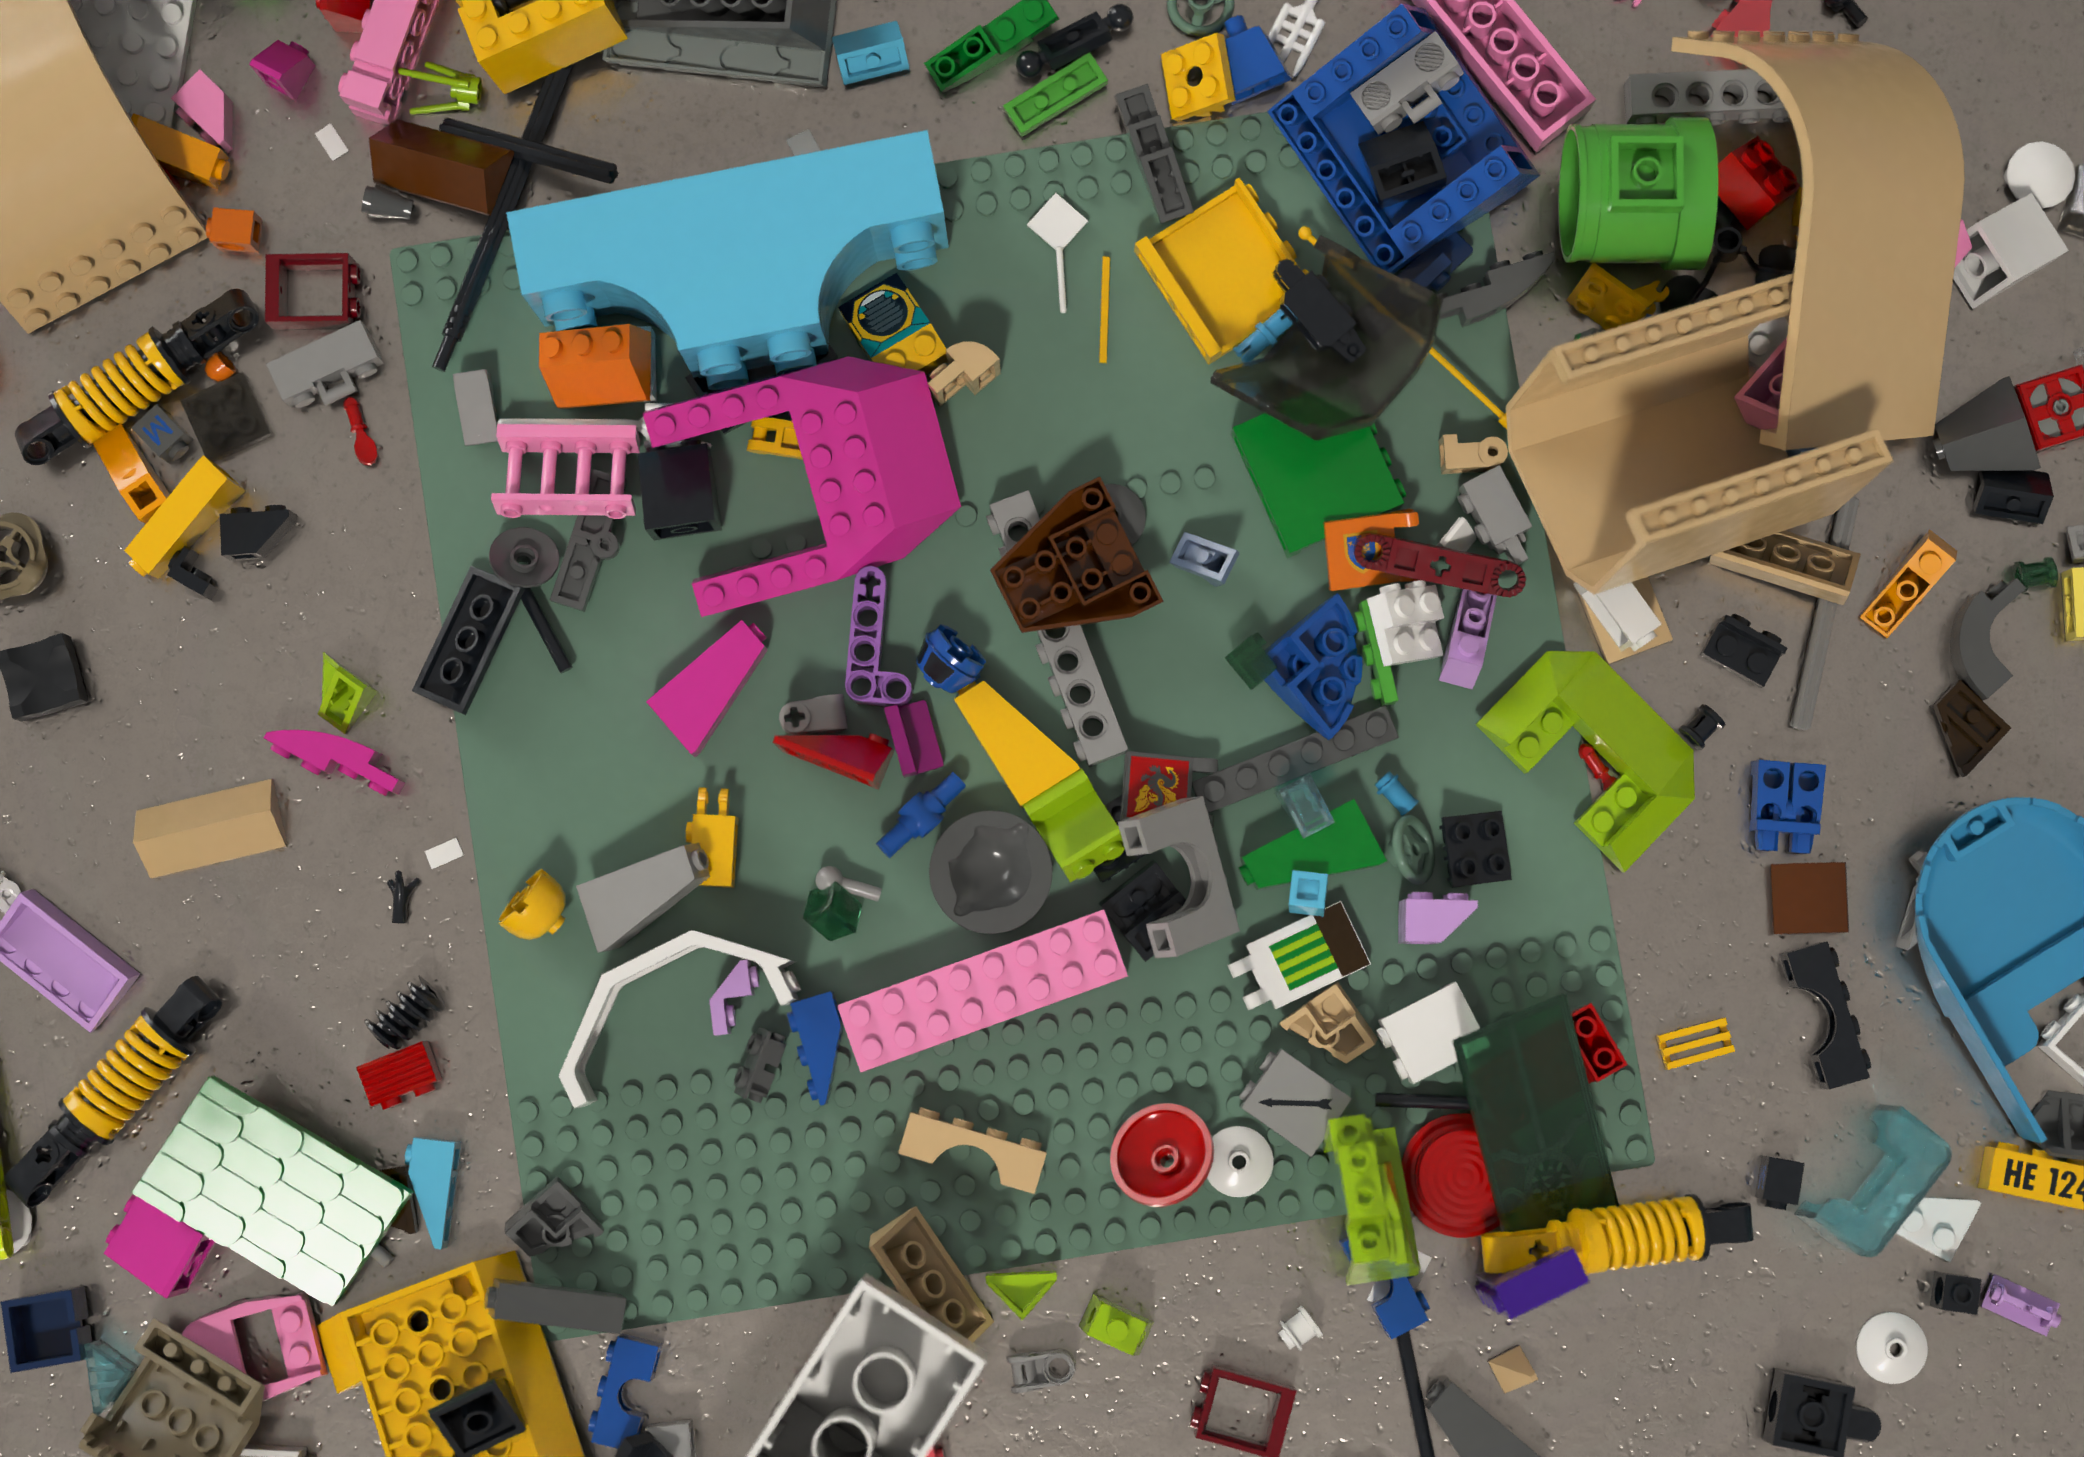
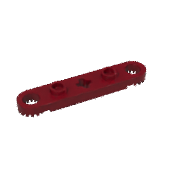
M1366 533L1360 536L1354 544V556L1357 562L1366 569L1502 597L1516 596L1523 591L1522 589L1526 585V576L1523 569L1512 561L1377 533ZM1375 542L1381 546V554L1377 559L1367 560L1363 558L1362 549L1366 543ZM1439 556H1444V561L1449 567L1448 569H1442L1440 574H1435L1436 571L1430 564L1432 561H1438ZM1505 570H1512L1517 574V581L1510 588H1502L1498 583L1499 575Z

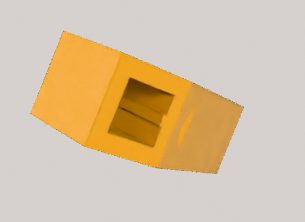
M118 424L113 431H108L105 436L94 442L93 445L126 503L137 519L146 524L170 493L123 424Z
M1929 530L1901 562L1862 612L1860 618L1884 637L1888 638L1956 561L1957 550Z

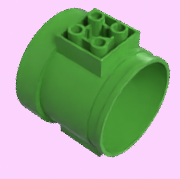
M1669 117L1665 124H1592L1590 126L1570 124L1563 143L1558 193L1559 236L1565 262L1659 263L1663 270H1702L1708 261L1712 248L1718 204V156L1711 121L1707 117Z

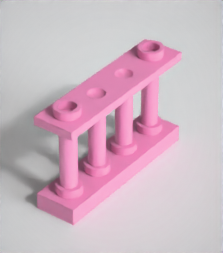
M497 424L496 437L501 451L509 453L506 492L491 493V501L497 515L508 518H517L521 515H604L612 519L636 516L632 494H624L626 456L630 453H640V438L636 425ZM526 452L543 453L540 494L520 493L522 456ZM560 453L578 454L575 494H554L557 455ZM595 453L613 454L610 494H589L592 455Z

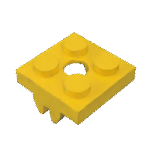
M1214 33L1161 54L1172 120L1182 121L1193 116L1209 117L1213 115L1212 111L1223 112L1225 111L1224 105L1235 101L1223 34ZM1198 66L1202 70L1203 77L1197 86L1192 87L1188 83L1187 76L1193 67Z

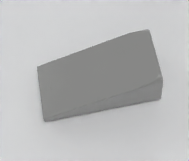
M486 369L453 374L465 446L498 442L496 437L497 416L491 374Z

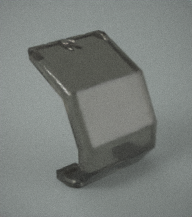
M1321 235L1316 241L1314 248L1325 255L1322 276L1331 285L1332 290L1330 293L1338 302L1344 301L1355 314L1353 319L1357 323L1353 328L1367 350L1349 365L1330 348L1326 351H1316L1293 325L1264 358L1215 370L1210 378L1212 385L1316 441L1368 428L1379 418L1422 366L1435 342L1443 299L1433 291L1405 277L1401 279L1361 259L1349 249Z

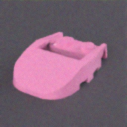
M304 1291L293 1296L280 1297V1294L247 1300L245 1298L231 1302L227 1306L198 1317L185 1328L182 1335L246 1374L233 1319L271 1309L288 1378L264 1385L263 1401L269 1400L272 1397L302 1386L303 1383L328 1374L309 1296Z

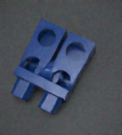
M1770 760L1751 761L1753 783L1749 831H1755L1756 850L1778 851L1779 833L1790 834V853H1811L1814 835H1820L1826 765Z

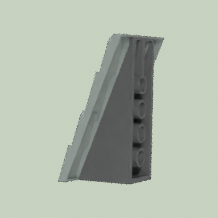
M613 0L628 39L604 49L602 60L625 66L826 88L836 0Z

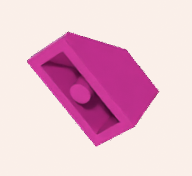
M280 40L275 41L260 52L249 63L251 68L267 86L295 101L315 68V64L309 58V51L293 41L287 45Z

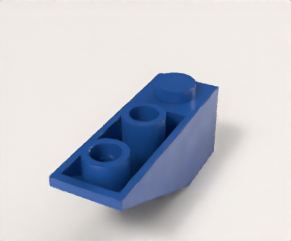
M833 991L790 1003L792 1011L787 1012L791 1030L793 1033L799 1032L802 1045L797 1046L801 1064L803 1067L809 1066L812 1079L807 1080L811 1098L813 1101L818 1099L820 1106L828 1104L843 1030V1022Z

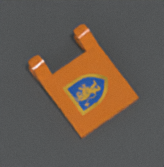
M1408 508L1391 513L1323 522L1330 591L1418 580L1366 569L1357 562L1353 552L1357 539L1366 533H1377L1395 537L1394 527L1417 526L1419 524V515L1413 509ZM1369 542L1363 546V558L1375 560L1380 556L1381 546L1378 543Z

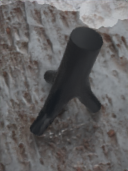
M401 871L395 872V883L393 880L387 881L393 896L392 923H406L409 897L413 889L420 884V880L415 878L407 886H404Z

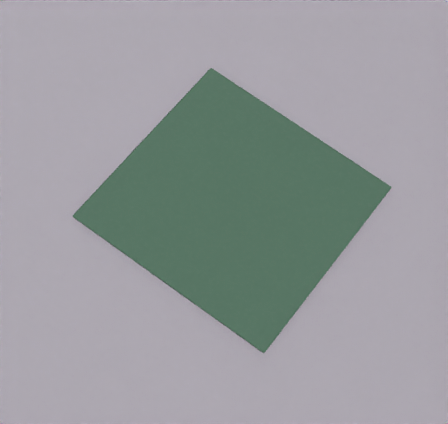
M1268 112L1164 128L1170 147L1172 146L1193 211L1233 187L1235 180L1240 177L1244 185L1249 183L1259 197L1257 204L1262 212H1269L1278 226L1276 233L1281 241L1287 240L1293 247L1297 258L1294 260L1301 270L1306 269L1308 272L1312 271L1316 276L1321 274L1332 287L1330 293L1338 302L1342 300L1347 303L1355 315L1371 299L1308 240H1302L1299 237L1298 231L1301 227H1309L1312 230V235L1376 295L1412 263L1410 262L1386 279L1380 277ZM1127 134L934 164L944 210L949 248L936 250L938 261L931 266L916 270H898L895 258L876 262L862 272L845 290L835 307L829 328V344L837 354V359L850 356L870 361L838 307L897 273L934 327L946 349L960 342H977L991 349L1000 359L1001 374L976 395L965 385L940 407L933 400L961 508L905 558L877 567L884 573L888 584L880 671L900 673L909 679L913 688V695L908 704L921 700L926 701L944 766L904 778L884 711L885 707L855 703L851 700L845 688L856 574L704 617L700 615L692 587L693 579L826 543L803 460L770 454H756L747 451L748 440L752 439L754 428H751V421L725 435L720 429L685 439V441L701 440V442L711 443L712 445L710 449L722 530L654 541L644 527L638 453H630L626 456L625 479L628 483L624 494H632L636 516L615 519L611 533L619 540L620 551L613 559L601 561L585 612L551 602L550 597L578 515H521L517 518H508L496 514L491 501V493L506 492L509 453L502 452L498 442L465 446L453 374L482 369L489 371L492 379L497 422L502 418L630 419L639 421L645 412L646 403H677L698 397L685 379L691 372L678 350L677 343L661 329L642 319L620 313L596 317L597 327L622 324L652 327L655 333L657 401L565 409L557 408L539 369V333L556 331L555 325L545 327L521 294L510 230L505 231L461 342L456 343L445 372L433 368L432 365L444 338L441 333L481 235L399 247L390 251V263L442 626L470 566L496 576L489 563V551L495 538L504 531L518 527L539 530L554 541L559 551V565L554 576L546 583L530 588L573 668L560 674L520 599L467 714L464 715L454 711L523 1205L528 1203L558 1176L585 1204L604 1228V1232L598 1237H594V1234L572 1240L571 1245L561 1248L557 1246L550 1247L544 1253L531 1256L534 1283L621 1294L627 1298L621 1329L626 1330L852 1294L866 1273L888 1287H895L869 1248L870 1235L915 1206L923 1215L963 1276L1346 1215L1348 1212L1339 1163L1335 1164L1334 1153H1324L1322 1142L1312 1157L1308 1156L1240 1108L1243 1100L1239 1098V1095L1250 1080L1256 1083L1263 1074L1259 1067L1268 1053L1272 1051L1276 1054L1279 1049H1282L1352 1098L1339 1118L1365 1114V1118H1371L1373 1130L1395 1127L1400 1158L1402 1160L1403 1153L1410 1139L1425 1124L1444 1115L1455 1113L1471 1114V1111L1460 1109L1375 1107V1093L1466 1095L1458 1061L1415 1084L1409 1083L1407 1078L1401 1080L1392 1063L1397 1058L1391 1046L1385 1049L1376 1032L1377 1029L1381 1028L1378 1020L1440 990V988L1451 982H1457L1480 1028L1562 993L1567 1013L1592 1003L1628 1064L1601 1081L1592 1082L1586 1086L1607 1172L1651 1166L1655 1162L1601 850L1574 824L1593 804L1586 763L1578 754L1579 746L1582 744L1581 734L1572 726L1528 773L1524 774L1475 725L1546 651H1566L1545 529L1509 451L1506 460L1500 466L1532 524L1530 530L1524 533L1526 541L1521 543L1528 557L1526 562L1519 565L1525 573L1526 585L1522 589L1523 591L1516 596L1502 597L1497 595L1483 666L1473 689L1439 681L1444 655L1434 659L1391 665L1399 701L1386 707L1399 736L1398 739L1209 813L1214 816L1212 831L1218 845V853L1227 878V886L1232 904L1237 914L1239 932L1178 957L1155 958V956H1152L1145 962L1106 914L1128 977L861 1073L843 1024L828 1104L820 1106L818 1099L812 1100L808 1089L807 1080L812 1079L809 1066L803 1067L798 1055L797 1046L802 1045L799 1032L793 1033L788 1021L787 1012L792 1011L791 1005H780L764 970L758 963L751 961V967L757 966L760 986L754 988L755 995L727 999L728 1005H734L736 1026H730L731 1034L713 1035L709 1000L738 962L748 959L706 947L699 948L622 987L585 1068L586 1077L597 1101L585 1107L574 1108L559 1078V1074L601 975L690 930L795 961V963L784 969L785 971H792L800 985L801 990L796 992L799 998L797 1001L833 991L837 1005L1101 911L1103 909L1099 902L1152 860L1158 864L1175 888L1187 900L1191 885L1188 865L1176 849L1168 846L1144 855L1137 860V863H1132L1128 869H1123L1111 877V880H1107L1104 883L1100 882L1094 871L1088 876L1076 879L1070 883L1048 848L1052 862V883L1043 906L1028 922L1004 933L984 934L968 930L952 921L936 902L929 880L931 855L941 835L954 822L975 812L1002 811L1023 819L1037 831L1024 807L1020 808L957 707L954 698L958 697L959 694L957 692L950 693L932 686L924 678L923 672L916 663L926 633H932L940 624L957 631L958 634L955 637L962 640L969 647L973 644L985 658L986 663L980 672V678L975 681L976 684L984 680L1071 757L1080 769L1084 770L1104 805L1122 795L1125 754L1092 767H1088L1086 760L1081 762L1078 760L1072 743L1078 741L1074 728L1067 730L1060 712L1061 709L1066 708L1061 695L1054 696L1048 681V677L1053 676L1049 663L1042 665L1035 645L1041 643L1037 631L1021 633L990 572V569L1001 559L998 548L1004 546L1000 534L993 536L986 516L992 514L990 504L1029 490L1041 519L1069 491L1099 476L1104 485L1117 484L1132 490L1139 497L1145 509L1146 523L1141 537L1132 547L1144 571H1149L1163 602L1132 618L1084 624L1081 627L1128 751L1213 758L1218 760V772L1317 733L1315 729L1297 715L1271 689L1250 665L1255 658L1336 593L1345 602L1355 622L1354 612L1359 611L1358 605L1360 602L1380 594L1379 588L1400 583L1402 590L1406 589L1405 584L1410 583L1393 582L1330 591L1325 540L1304 548L1299 554L1287 559L1231 436L1232 427L1347 377L1350 385L1355 384L1361 393L1363 403L1360 404L1364 416L1370 415L1376 426L1377 435H1374V438L1379 448L1385 447L1389 454L1392 466L1388 468L1393 479L1399 478L1404 487L1406 497L1402 498L1404 504L1399 510L1410 508L1419 515V524L1417 526L1394 527L1395 537L1437 546L1459 517H1464L1474 531V526L1477 524L1471 513L1465 514L1457 498V496L1461 495L1458 489L1463 483L1485 473L1473 472L1441 475L1439 439L1443 435L1457 434L1458 443L1481 442L1485 438L1493 436L1502 439L1508 448L1507 430L1498 422L1500 419L1398 324L1377 343H1373L1355 325L1353 328L1367 350L1350 365L1330 348L1326 351H1316L1294 325H1291L1276 339L1278 342L1273 347L1270 345L1266 347L1248 366L1243 363L1242 358L1238 357L1233 350L1208 365L1134 252L1137 241L1145 236L1148 239L1152 238L1185 216L1162 224L1160 223ZM1055 193L1088 220V223L1063 249L1066 313H1061L1059 306L1056 250L1027 226ZM1489 212L1457 232L1473 248V253L1450 274L1451 279L1442 289L1437 292L1433 290L1425 298V303H1428L1429 297L1439 293L1447 292L1448 296L1461 293V288L1470 284L1481 283V287L1485 286L1483 278L1486 272L1490 270L1489 267L1497 263ZM1103 256L1110 257L1107 363H1099ZM1423 306L1413 315L1408 313L1403 318L1405 322L1502 412L1506 413L1507 403L1520 389L1506 308L1480 322L1465 327L1461 326L1458 315L1425 324L1421 313ZM932 372L926 375L927 382L932 380L929 377ZM789 411L768 416L770 418L792 421ZM638 431L640 453H645L644 442L646 437ZM767 431L766 441L775 443L776 431ZM526 452L523 454L520 493L540 494L543 453ZM560 453L557 455L554 494H575L577 453ZM595 453L592 455L591 473L595 469L611 474L613 454ZM1393 509V510H1391V511H1389V512H1386V513L1395 512L1396 510ZM1017 525L1010 529L1008 535L1013 541L1018 542L1028 530L1023 526ZM1184 532L1240 552L1225 584L1214 587L1204 578L1178 569L1169 563ZM1478 538L1467 550L1469 553L1509 561L1504 552L1498 555L1495 549L1490 550L1487 544L1482 545ZM1439 556L1438 561H1432L1430 566L1434 567L1435 574H1440L1442 569H1448L1449 567L1444 561V556ZM519 562V564L528 565L526 562ZM1505 570L1501 572L1502 574L1498 578L1500 587L1510 588L1514 586L1517 581L1515 571ZM870 576L869 582H863V585H866L868 590V600L879 604L880 600L874 601L872 595L874 586H880V583H877L875 576ZM1426 581L1427 586H1437L1444 619L1435 622L1444 654L1462 589ZM865 610L859 616V623L865 627L872 626L876 623L878 615L875 611ZM743 620L748 627L754 622L767 638L762 643L768 651L701 753L694 757L646 701L738 622ZM1065 627L1045 630L1046 634L1053 639L1061 638L1066 631ZM1358 630L1354 637L1357 653L1362 656L1361 682L1356 685L1351 701L1354 707L1347 720L1381 707L1380 699L1374 700L1370 687V679H1375L1372 665L1366 666L1363 657L1362 646L1367 645L1364 631L1358 632ZM868 644L859 646L856 650V658L860 661L870 660L874 656V647ZM1064 654L1058 660V666L1064 671H1072L1078 665L1077 658L1072 654ZM864 678L857 680L853 684V693L858 696H865L871 690V682ZM899 681L891 683L887 689V695L893 699H899L906 693V685ZM1083 686L1073 688L1070 693L1071 699L1077 704L1086 703L1091 696L1089 690ZM843 694L848 729L833 733L807 735H860L868 738L869 734L873 733L888 739V747L893 748L894 753L879 790L782 752L773 743L776 735H790L782 729L779 721V713L782 707L794 701L808 700L825 695ZM794 710L791 711V717L786 718V722H791L793 727H799V721L805 719V716H800L798 711ZM1094 718L1086 720L1082 726L1085 734L1092 737L1099 735L1103 730L1102 723ZM1389 771L1393 775L1398 774L1399 782L1419 801L1404 816L1412 815L1420 819L1429 831L1435 851L1434 871L1430 879L1423 884H1414L1408 881L1401 873L1399 867L1395 868L1391 865L1387 856V845L1393 838L1394 827L1397 821L1403 817L1382 793L1380 795L1377 794L1378 788L1374 785ZM954 772L964 782L966 788L945 807L946 811L942 814L944 819L924 838L920 836L917 839L911 838L891 858H888L876 843L898 823L896 819L900 816L898 814L899 810L917 793L931 792L947 776ZM1193 772L1192 781L1198 780L1213 773L1205 774ZM699 787L707 788L709 793L707 815H718V795L721 788L729 789V816L739 818L735 888L698 886L622 947L598 953L576 886L682 845L691 844L686 843L687 822H693V814L697 813ZM1192 787V789H1191V797H1196L1195 792H1194L1193 787ZM1355 799L1387 861L1376 867L1328 876L1325 908L1339 901L1342 902L1371 965L1337 980L1378 1038L1374 1046L1346 1064L1333 1057L1328 1050L1315 1047L1308 1043V1039L1290 1029L1287 1031L1280 1025L1284 1018L1335 982L1278 1009H1274L1270 1000L1248 1010L1242 997L1260 989L1252 970L1233 978L1227 965L1249 956L1245 945L1309 916L1289 913L1291 883L1256 890L1253 884L1247 886L1238 867L1243 865L1240 858ZM1502 811L1512 880L1452 888L1451 881L1447 882V878H1449L1448 861H1444V857H1447V852L1442 850L1445 843L1442 830H1439V826L1442 825L1441 818ZM1408 826L1413 838L1422 843L1416 830ZM1424 854L1418 860L1417 874H1420L1423 870ZM823 867H836L845 878L882 888L879 900L877 902L840 890L833 894H825L816 886V875ZM542 868L561 885L565 893L566 905L561 914L565 917V921L553 935L547 931L537 939H521L498 924L500 922L499 918L517 891L521 893L528 886L525 882ZM1411 892L1433 893V899L1443 900V895H1447V893L1469 894L1468 900L1478 901V908L1441 943L1398 944L1399 901L1408 899V894H1411ZM1558 1003L1513 1022L1518 1041L1560 1018L1561 1014ZM759 1026L772 1033L775 1032L786 1036L784 1043L787 1044L778 1068L769 1064L765 1065L764 1070L774 1073L775 1076L767 1098L763 1097L761 1103L750 1100L748 1097L745 1099L734 1093L736 1072L741 1066H744L748 1056L746 1051L747 1043L751 1035L757 1032ZM1506 1026L1485 1034L1484 1036L1489 1046L1464 1058L1468 1073L1497 1053L1511 1046ZM1470 1078L1474 1096H1481ZM1580 1090L1537 1114L1545 1147L1550 1146L1559 1138L1573 1116L1584 1112ZM1482 1099V1110H1478L1479 1116L1497 1124ZM1171 1103L1184 1106L1195 1112L1207 1125L1212 1137L1219 1131L1232 1126H1243L1257 1131L1270 1145L1273 1154V1170L1265 1186L1258 1192L1246 1197L1225 1195L1215 1189L1206 1178L1201 1187L1187 1199L1170 1206L1152 1207L1132 1200L1117 1185L1110 1166L1111 1147L1121 1126L1136 1112L1155 1104ZM920 1107L939 1112V1120L952 1123L954 1117L973 1122V1130L986 1133L989 1127L1008 1133L1006 1140L1020 1143L1023 1137L1042 1143L1040 1150L1047 1151L1035 1194L1000 1184V1175L996 1163L989 1154L975 1146L959 1145L951 1147L941 1153L933 1164L898 1154L910 1112L918 1113ZM1587 1121L1576 1126L1569 1140L1561 1148V1152L1565 1153L1576 1167L1584 1152L1594 1150ZM1531 1122L1508 1134L1515 1143L1519 1153L1529 1154L1538 1151ZM1237 1155L1233 1158L1232 1165L1234 1168L1241 1169L1245 1166L1246 1161L1243 1156ZM1588 1157L1585 1160L1580 1177L1601 1174L1598 1161L1594 1157ZM1174 1159L1167 1160L1164 1167H1170ZM1547 1159L1548 1165L1555 1161V1159ZM1523 1164L1524 1173L1527 1168L1526 1164ZM1565 1166L1560 1167L1559 1171L1562 1172L1567 1168ZM1555 1169L1542 1170L1540 1173L1555 1174ZM1533 1172L1532 1175L1540 1182H1542L1540 1178L1536 1175V1173ZM1555 1175L1543 1181L1553 1182L1555 1180ZM541 1325L547 1342L606 1333Z

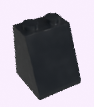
M688 440L681 442V447L667 449L666 445L654 448L650 446L646 448L645 453H638L644 527L654 541L722 530L711 449L707 443L701 444V440Z

